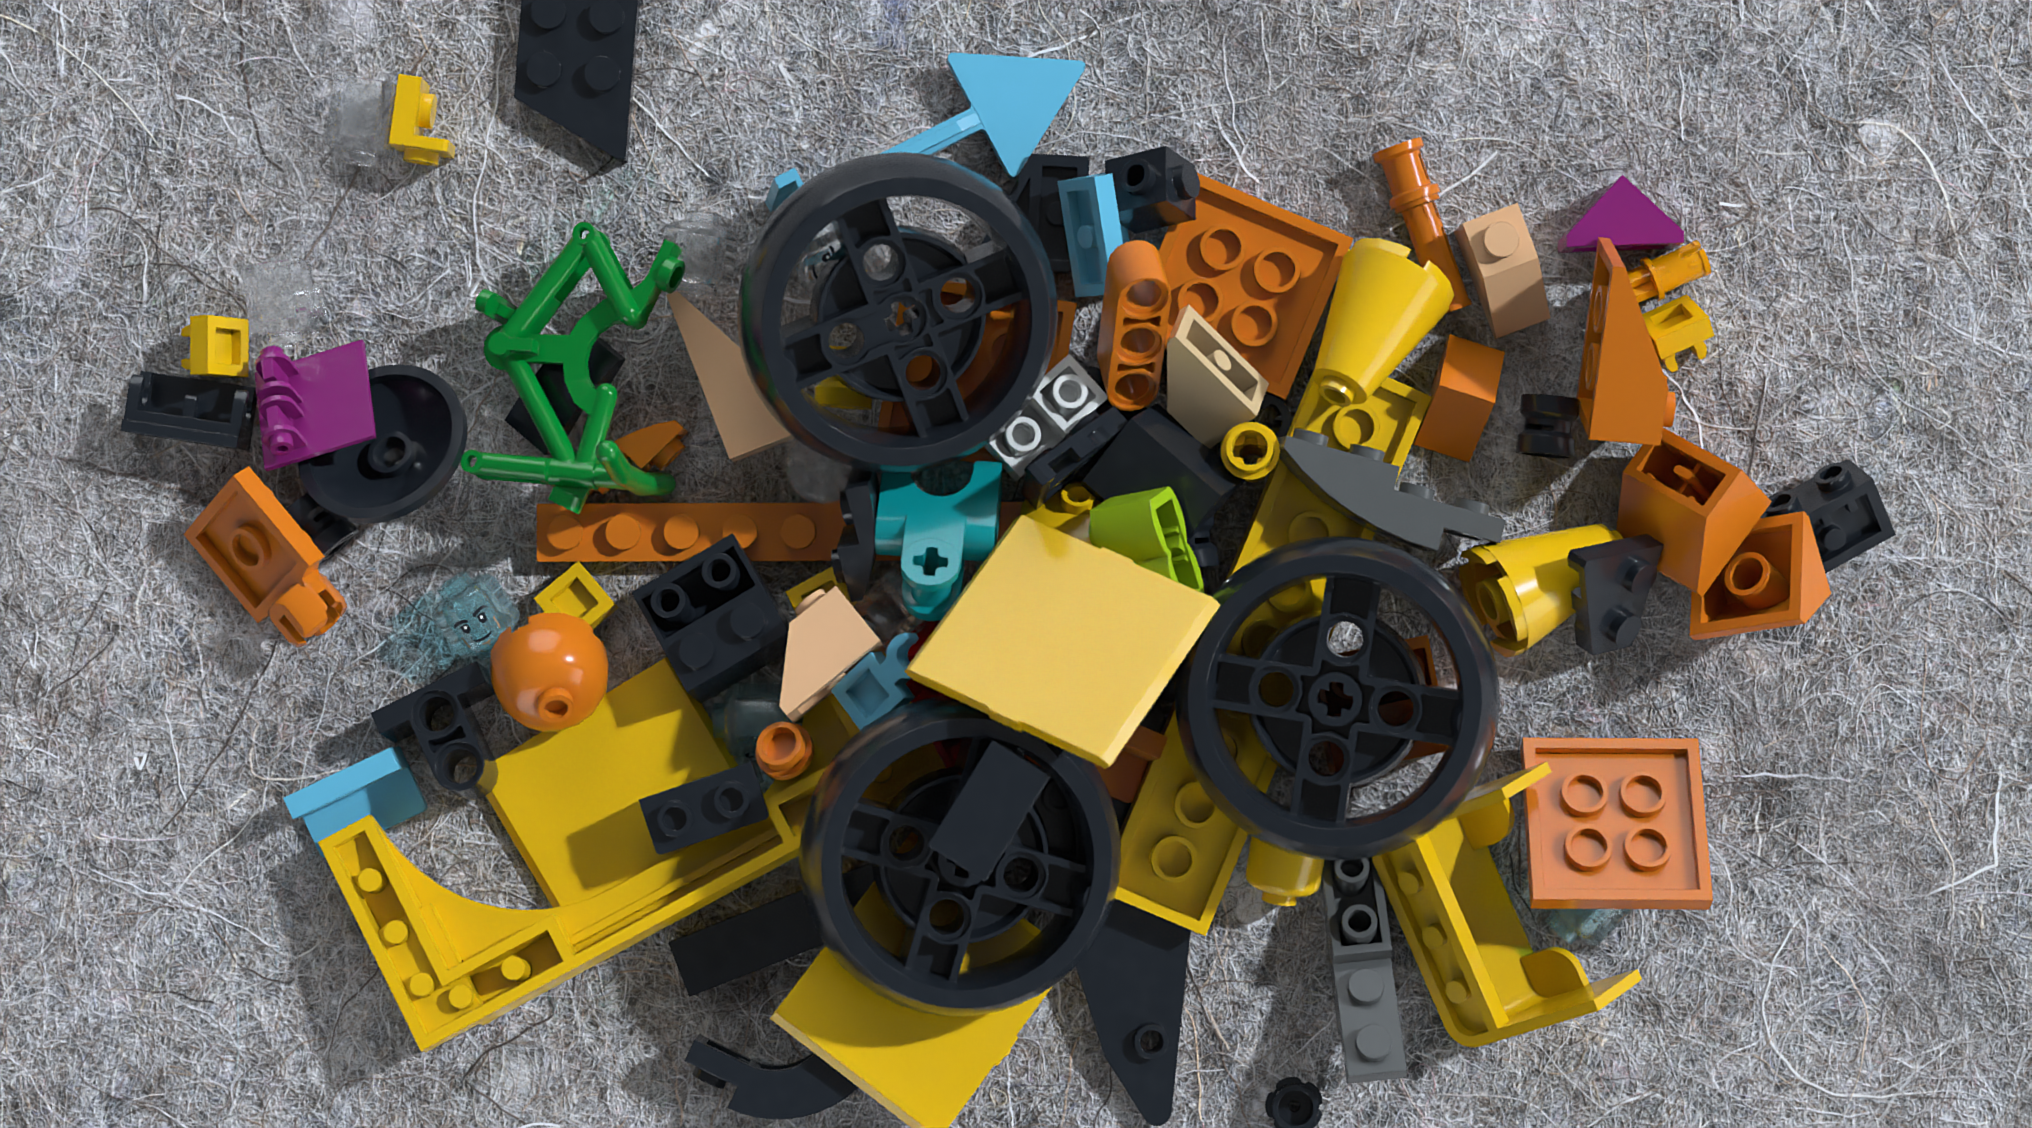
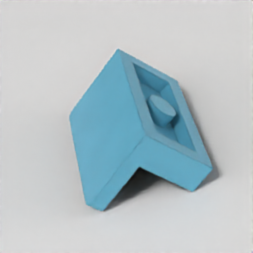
M1100 173L1057 181L1075 296L1104 295L1107 263L1110 254L1118 246L1129 242L1128 229L1120 225L1113 175Z
M400 746L385 749L283 798L292 819L303 817L317 850L322 857L325 856L318 844L319 841L369 814L376 819L383 830H386L426 811L428 807Z

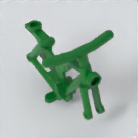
M580 222L574 227L570 240L518 307L488 289H483L478 294L475 301V309L501 324V326L494 328L485 339L483 349L485 358L492 367L508 373L552 459L468 450L462 455L460 461L463 470L485 481L499 480L553 486L548 500L579 515L591 490H598L599 488L629 490L640 496L669 495L674 491L676 481L671 474L641 471L629 464L616 443L606 440L618 392L614 385L610 383H602L597 388L592 384L589 377L588 359L592 346L601 333L614 325L624 324L633 330L644 328L661 292L664 291L671 294L678 288L685 273V263L678 259L682 248L665 239L647 276L640 284L633 288L610 246V240L607 235L598 231L588 222ZM588 230L589 234H587L586 237L582 239L583 232ZM591 267L607 298L588 311L577 322L570 335L540 334ZM529 364L563 365L564 381L574 403L588 414L577 453ZM473 458H476L477 461L475 462L474 466L471 467V460Z

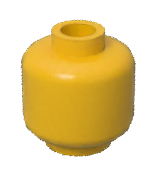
M1251 836L1245 870L1246 880L1250 885L1262 891L1261 899L1263 901L1280 906H1295L1297 897L1310 896L1318 891L1324 860L1291 854Z

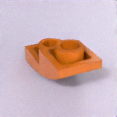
M673 420L636 430L615 440L614 443L618 445L625 458L628 459L630 457L640 469L648 472L655 465L662 471L686 448L680 440L688 431L678 421ZM609 488L598 489L602 495L610 490ZM591 490L590 493H589V496H590L595 490Z

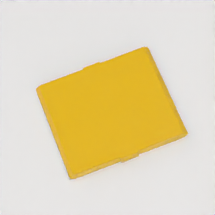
M1020 515L1012 522L904 672L921 684L989 714L991 719L1019 732L1022 730L1106 768L1111 766L1220 604L1211 596L1134 564L1130 558L1104 547L1101 549Z
M666 657L607 692L594 713L579 725L562 731L541 732L496 759L499 772L497 783L486 797L552 908L590 899L690 847L691 845L665 854H658L655 851L639 799L739 765L702 704L686 692Z
M911 832L895 853L910 851L915 847L918 836ZM874 880L853 909L869 934L881 946L898 956L906 926L888 909L881 898ZM951 899L938 901L930 910V923L936 926H944L951 923L958 913V903ZM1022 918L1013 927L993 938L968 943L961 969L984 966L1005 958L1028 944L1041 931ZM824 946L770 1019L909 1127L948 1128L993 1066H998L1002 1059L1009 1055L1011 1047L1018 1039L1016 1035L1051 988L1020 1005L999 1012L961 1017L934 1015L898 1005L874 993L850 975L833 957L827 947Z

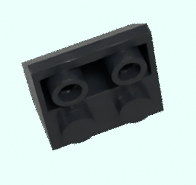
M733 533L631 592L686 692L700 704L786 654L789 623L774 596Z

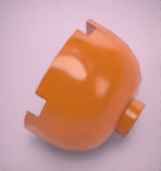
M538 613L527 617L528 625L519 627L514 632H511V626L498 637L490 655L491 683L503 710L523 726L541 732L562 731L579 725L591 716L606 694L609 665L603 641H600L593 634L592 626L583 619L565 613Z

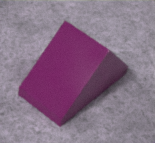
M1621 175L1557 242L1558 254L1596 252L1598 237L1610 238L1616 251L1675 249L1684 243V231L1624 175Z

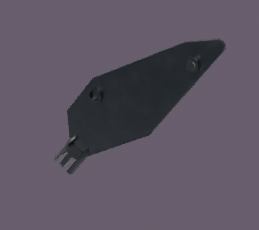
M1159 698L1140 725L1161 734L1166 720ZM1050 776L1035 800L1034 805L1043 819L1049 848L1076 856V834L1071 811L1064 794ZM1111 798L1120 831L1131 803H1122ZM1115 898L1108 919L1097 940L1075 967L1104 1057L1146 1122L1153 1126H1161L1168 1122L1172 1113L1191 930ZM1149 1030L1157 1031L1159 1035L1158 1044L1149 1050L1142 1049L1140 1044L1142 1035Z

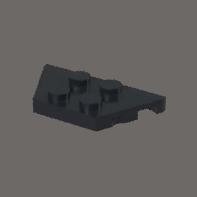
M521 0L514 98L531 110L557 123L560 127L578 138L584 139L609 154L615 160L628 163L641 0Z

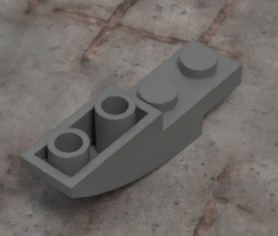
M1297 428L1294 430L1293 437H1277L1280 448L1279 458L1299 481L1338 513L1374 533L1422 551H1438L1443 532L1484 544L1491 542L1500 543L1506 520L1489 516L1491 506L1488 504L1456 497L1454 506L1433 500L1435 490L1406 482L1400 483L1398 491L1394 490L1400 467L1383 462L1385 452L1351 444L1348 453L1327 447L1328 436Z
M1372 857L1356 860H1324L1321 888L1338 1035L1341 1036L1347 1084L1406 1078L1407 1065L1391 961L1392 944L1383 884L1374 866Z

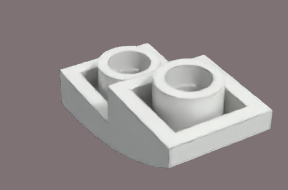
M1068 354L1044 375L1035 395L1019 417L995 440L986 445L985 448L997 462H1002V467L1017 482L1025 474V467L1035 457L1049 447L1051 449L1056 447L1069 435L1070 430L1079 421L1095 411L1108 399L1107 394L1078 362Z

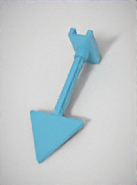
M950 53L946 62L970 108L882 153L907 152L934 155L977 132H983L1007 177L1015 179L1085 70V63L1079 60ZM795 168L773 179L765 200V204L770 212L776 210L790 194L804 184Z

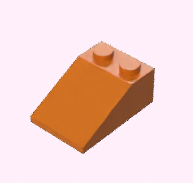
M1598 237L1576 399L1580 400L1579 417L1589 440L1660 446L1663 427H1672L1676 408L1675 392L1668 391L1667 377L1663 374L1626 268L1611 239Z

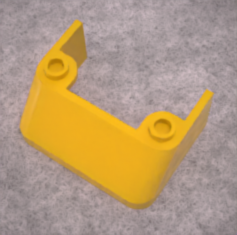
M1548 762L1473 788L1461 805L1434 830L1415 842L1397 850L1372 857L1374 866L1443 1025L1456 1042L1466 1047H1480L1597 1012L1642 980L1638 969L1589 983L1580 961L1570 951L1553 946L1533 952L1494 863L1488 846L1506 838L1514 827L1515 814L1509 797L1552 773Z

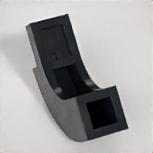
M701 1034L694 1039L684 1060L695 1066L692 1075L709 1085L724 1089L726 1083L729 1082L737 1086L727 1108L756 1118L772 1120L793 1119L812 1115L841 1102L859 1088L813 1052L803 1059L792 1063L766 1064L753 1060Z

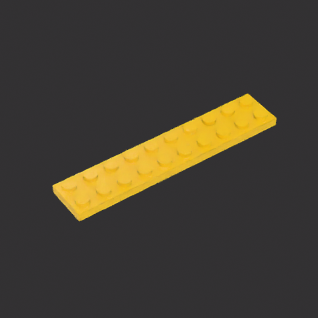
M1312 373L1287 436L1293 437L1294 430L1297 428L1328 436L1327 447L1348 453L1351 444L1385 452L1383 462L1400 467L1397 475L1398 479L1431 396L1387 377L1364 403L1341 407L1330 403L1321 396L1318 390L1319 386L1315 383ZM1279 458L1268 477L1226 579L1256 557L1292 542L1332 536L1372 540L1375 533L1338 513L1314 495L1289 471ZM1326 579L1309 581L1290 587L1265 601L1242 623L1233 636L1226 652L1257 657L1264 644L1282 626L1304 614L1322 610ZM1336 624L1330 631L1329 641L1336 627ZM1270 672L1262 680L1261 693L1268 703L1275 706L1284 705L1292 698L1293 684L1285 674ZM1174 701L1161 731L1162 735L1168 737L1161 757L1158 760L1148 762L1135 797L1119 831L1121 865L1115 898L1206 936L1248 833L1234 824L1218 809L1196 779L1185 756L1179 737ZM1217 708L1222 734L1232 757L1248 779L1262 792L1266 793L1277 765L1269 758L1257 741L1248 713Z

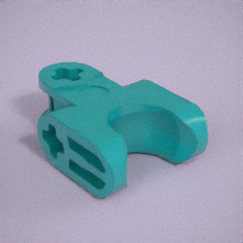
M976 461L973 465V474L970 482L956 494L948 496H935L921 491L911 478V473H882L876 516L875 553L876 555L901 556L903 605L914 617L926 621L942 620L962 593L965 561L984 562L996 546L1002 502V462Z

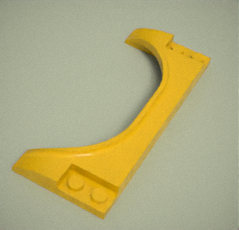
M833 567L785 591L795 611L797 606L815 591L823 589L827 593L837 586L871 628L857 601H850L846 582L839 584L836 581ZM834 694L829 695L804 716L802 727L807 730L814 742L813 759L803 773L788 780L775 779L769 789L763 794L769 810V817L767 819L695 843L612 889L590 899L570 905L548 909L519 910L490 906L462 897L441 886L413 864L391 841L376 819L370 814L319 841L318 844L420 1051L428 1052L478 1024L485 1025L799 856L802 826L813 791L834 756L860 731ZM933 743L921 746L903 755L884 769L868 786L862 797L889 804L909 783L927 773L946 768Z

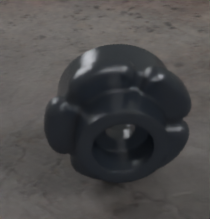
M1286 1077L1277 1082L1274 1092L1268 1093L1265 1101V1110L1268 1117L1274 1119L1275 1128H1314L1322 1116L1319 1105L1322 1104L1323 1100L1319 1089L1313 1083H1303L1298 1077ZM1293 1100L1300 1103L1297 1111L1289 1109V1103Z

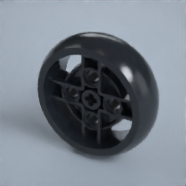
M907 152L874 154L837 164L817 174L790 194L769 217L750 250L743 269L737 308L738 337L748 376L758 396L778 423L799 442L835 462L856 469L894 474L921 472L957 462L985 447L1009 428L1024 411L1044 378L1056 339L1058 320L1056 286L1049 258L1038 233L1016 202L985 176L962 164L932 155ZM920 197L945 203L975 221L992 241L962 252L954 243L936 232L916 226L896 225L886 198ZM832 223L840 248L830 257L817 278L810 301L809 315L781 326L782 303L791 272L808 244L820 231ZM876 245H887L891 253L888 265L880 272H866L863 260L867 251ZM953 278H963L966 282V292L963 298L956 304H942L940 293L944 284ZM896 301H900L906 308L910 307V309L903 312L904 322L898 326L890 319L885 320V318L893 314L891 304ZM1011 304L1009 327L1001 352L984 380L963 400L955 380L964 373L978 352L984 334L986 314ZM843 323L856 325V338L849 347L841 350L830 348L829 336L836 326ZM922 355L931 356L932 368L927 377L915 382L906 379V368L912 359ZM834 376L843 385L860 395L881 401L901 402L909 425L873 427L852 422L825 409L805 390V387Z
M1344 536L1316 537L1292 542L1256 557L1228 577L1211 595L1220 606L1177 668L1175 715L1182 747L1196 779L1218 809L1234 824L1258 840L1291 854L1323 860H1356L1388 853L1415 842L1445 821L1466 799L1483 772L1494 744L1500 708L1499 678L1493 651L1480 620L1455 586L1437 570L1421 559L1385 543ZM1326 579L1322 610L1304 614L1282 626L1264 644L1257 657L1226 652L1233 636L1242 623L1265 601L1290 587L1309 581ZM1382 588L1395 593L1409 602L1434 627L1449 654L1454 669L1457 689L1425 684L1421 666L1410 646L1393 628L1377 619ZM1339 622L1353 623L1362 633V646L1352 656L1337 654L1329 644L1330 631ZM1280 672L1290 678L1293 684V695L1288 703L1275 706L1263 698L1261 683L1268 673ZM1331 682L1343 683L1344 694L1353 696L1352 707L1343 706L1341 708V715L1330 714L1329 703L1320 701L1321 689L1329 691L1331 689ZM1391 691L1405 693L1413 703L1412 717L1407 722L1398 725L1386 722L1379 712V702L1384 694ZM1217 708L1248 713L1252 730L1264 752L1277 766L1295 777L1291 808L1273 800L1262 792L1239 768L1224 740ZM1416 740L1448 745L1432 773L1407 797L1380 811L1346 818L1350 788L1371 782L1392 770L1408 754ZM1321 741L1335 743L1344 754L1342 768L1333 774L1319 772L1313 767L1311 762V750L1315 744Z
M947 695L922 699L896 708L865 726L841 748L823 772L813 791L804 817L799 849L800 879L810 918L818 935L839 964L859 983L898 1005L919 1012L957 1017L999 1012L1020 1005L1045 992L1071 972L1088 953L1108 919L1116 896L1121 865V843L1116 812L1110 793L1093 762L1073 753L1058 758L1046 745L1045 740L1023 730L1019 732L991 719L989 714ZM962 738L954 767L939 769L917 778L903 788L889 804L862 797L873 780L891 763L903 755L937 741ZM992 740L1022 757L1026 754L1051 774V777L1064 794L1071 811L1076 834V856L1049 848L1043 819L1034 804L986 882L962 867L961 869H955V864L950 859L930 848L928 844ZM904 825L917 828L918 841L914 848L905 853H895L889 849V838L894 830ZM842 855L872 863L874 880L882 900L891 913L906 926L898 956L881 946L864 928L855 914L844 885ZM1018 857L1030 859L1032 864L1031 873L1025 881L1019 884H1008L1004 881V869L1012 859ZM944 899L956 901L958 903V913L951 923L944 926H936L930 923L929 913L934 904ZM1031 907L1055 913L1050 922L1035 938L1013 954L984 966L961 969L968 943L984 941L1007 931L1018 923L1029 912Z

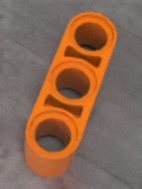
M1134 240L1125 242L1110 254L1107 263L1097 361L1109 402L1112 406L1124 411L1139 410L1148 406L1158 394L1171 304V290L1160 253L1154 245L1147 241Z

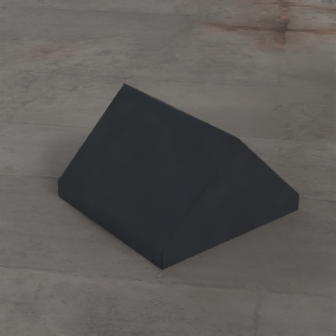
M1156 403L1128 421L1083 479L1081 486L1101 503L1111 497L1170 486L1183 513L1188 543L1244 483L1245 479L1229 472L1219 455L1196 440L1174 417Z

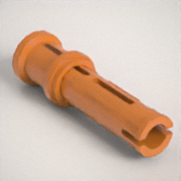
M1418 137L1372 154L1374 163L1382 165L1393 196L1388 203L1391 210L1394 209L1395 214L1402 213L1420 267L1424 268L1427 260H1429L1450 281L1454 292L1453 300L1447 312L1450 313L1472 305V301L1468 297L1435 203L1436 200L1440 199L1438 193L1441 191L1437 183H1431L1420 152L1424 143L1422 137Z

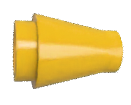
M1245 422L1236 425L1227 432L1221 444V458L1225 467L1233 475L1245 479L1247 482H1258L1264 479L1274 469L1280 455L1279 442L1276 435L1267 426L1257 422ZM1249 454H1256L1261 457L1253 465H1246L1243 461L1244 457Z

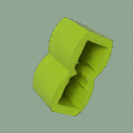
M1170 486L1111 497L1090 510L1088 531L1093 546L1100 549L1102 547L1132 559L1134 564L1204 593L1202 575L1197 559L1187 543L1183 513Z

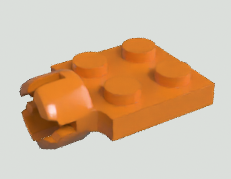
M249 466L230 478L183 534L255 621L259 623L270 617L271 622L278 631L296 648L307 645L304 638L312 637L313 635L317 637L324 634L347 610L344 597L329 579L318 571L319 563L325 557Z

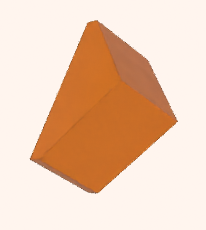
M1451 334L1448 335L1429 393L1431 400L1416 433L1413 445L1467 463L1470 462L1496 401L1505 352Z

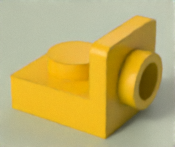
M398 74L389 144L397 151L404 152L403 161L413 164L438 166L439 157L454 159L456 147L449 140L423 136L424 128L432 129L434 126L437 110L436 94H429L430 85L422 77Z

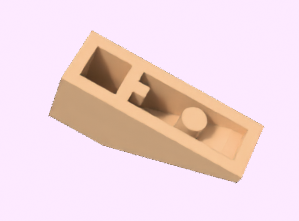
M678 291L667 294V299L729 459L736 462L795 439L778 423L758 396L748 376L741 348Z

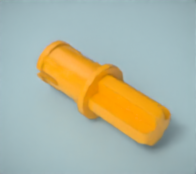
M1694 240L1675 251L1652 260L1647 256L1641 258L1640 266L1627 271L1639 303L1651 297H1654L1657 301L1664 299L1666 292L1687 282L1710 275L1711 266L1704 249H1701L1700 242Z

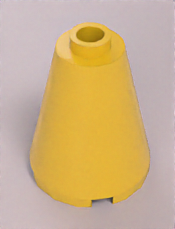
M1361 238L1344 255L1313 372V379L1319 386V393L1330 403L1341 407L1364 403L1448 312L1454 297L1450 281L1431 261L1427 260L1424 268L1407 259L1411 251L1410 248L1380 238Z
M1599 523L1502 540L1500 543L1491 542L1474 545L1462 551L1460 557L1468 559L1467 564L1459 567V578L1463 594L1482 626L1489 623L1498 638L1489 641L1490 645L1504 657L1517 656L1524 653L1575 614L1576 611L1572 608L1571 591L1578 586L1580 587L1579 573L1568 566L1567 557L1569 551L1623 539L1621 534L1616 530L1610 531L1605 525Z

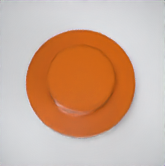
M776 722L767 726L759 735L755 751L756 761L762 771L769 777L777 780L792 779L803 773L810 765L814 756V742L807 730L799 724Z

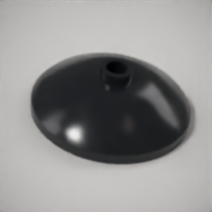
M404 364L386 365L369 369L376 438L298 462L304 487L316 503L327 513L352 523L375 524L391 521L405 516L429 502L452 478L460 464L466 447L467 417L460 399L451 386L430 370Z

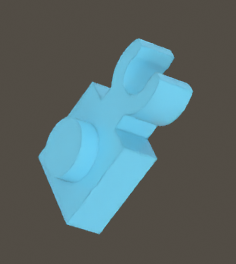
M901 633L894 637L888 645L886 657L882 652H869L831 689V692L860 730L880 716L909 704L915 698L906 685L911 677L904 671L910 664L908 650L919 639L916 633Z

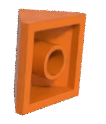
M1804 511L1760 518L1704 596L1701 597L1691 591L1689 636L1693 640L1801 625L1811 618L1829 597L1831 591L1809 516Z

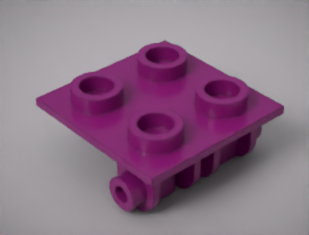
M363 339L294 361L284 354L283 349L278 346H268L260 351V356L255 360V369L257 371L255 373L263 461L266 471L376 438L366 349Z

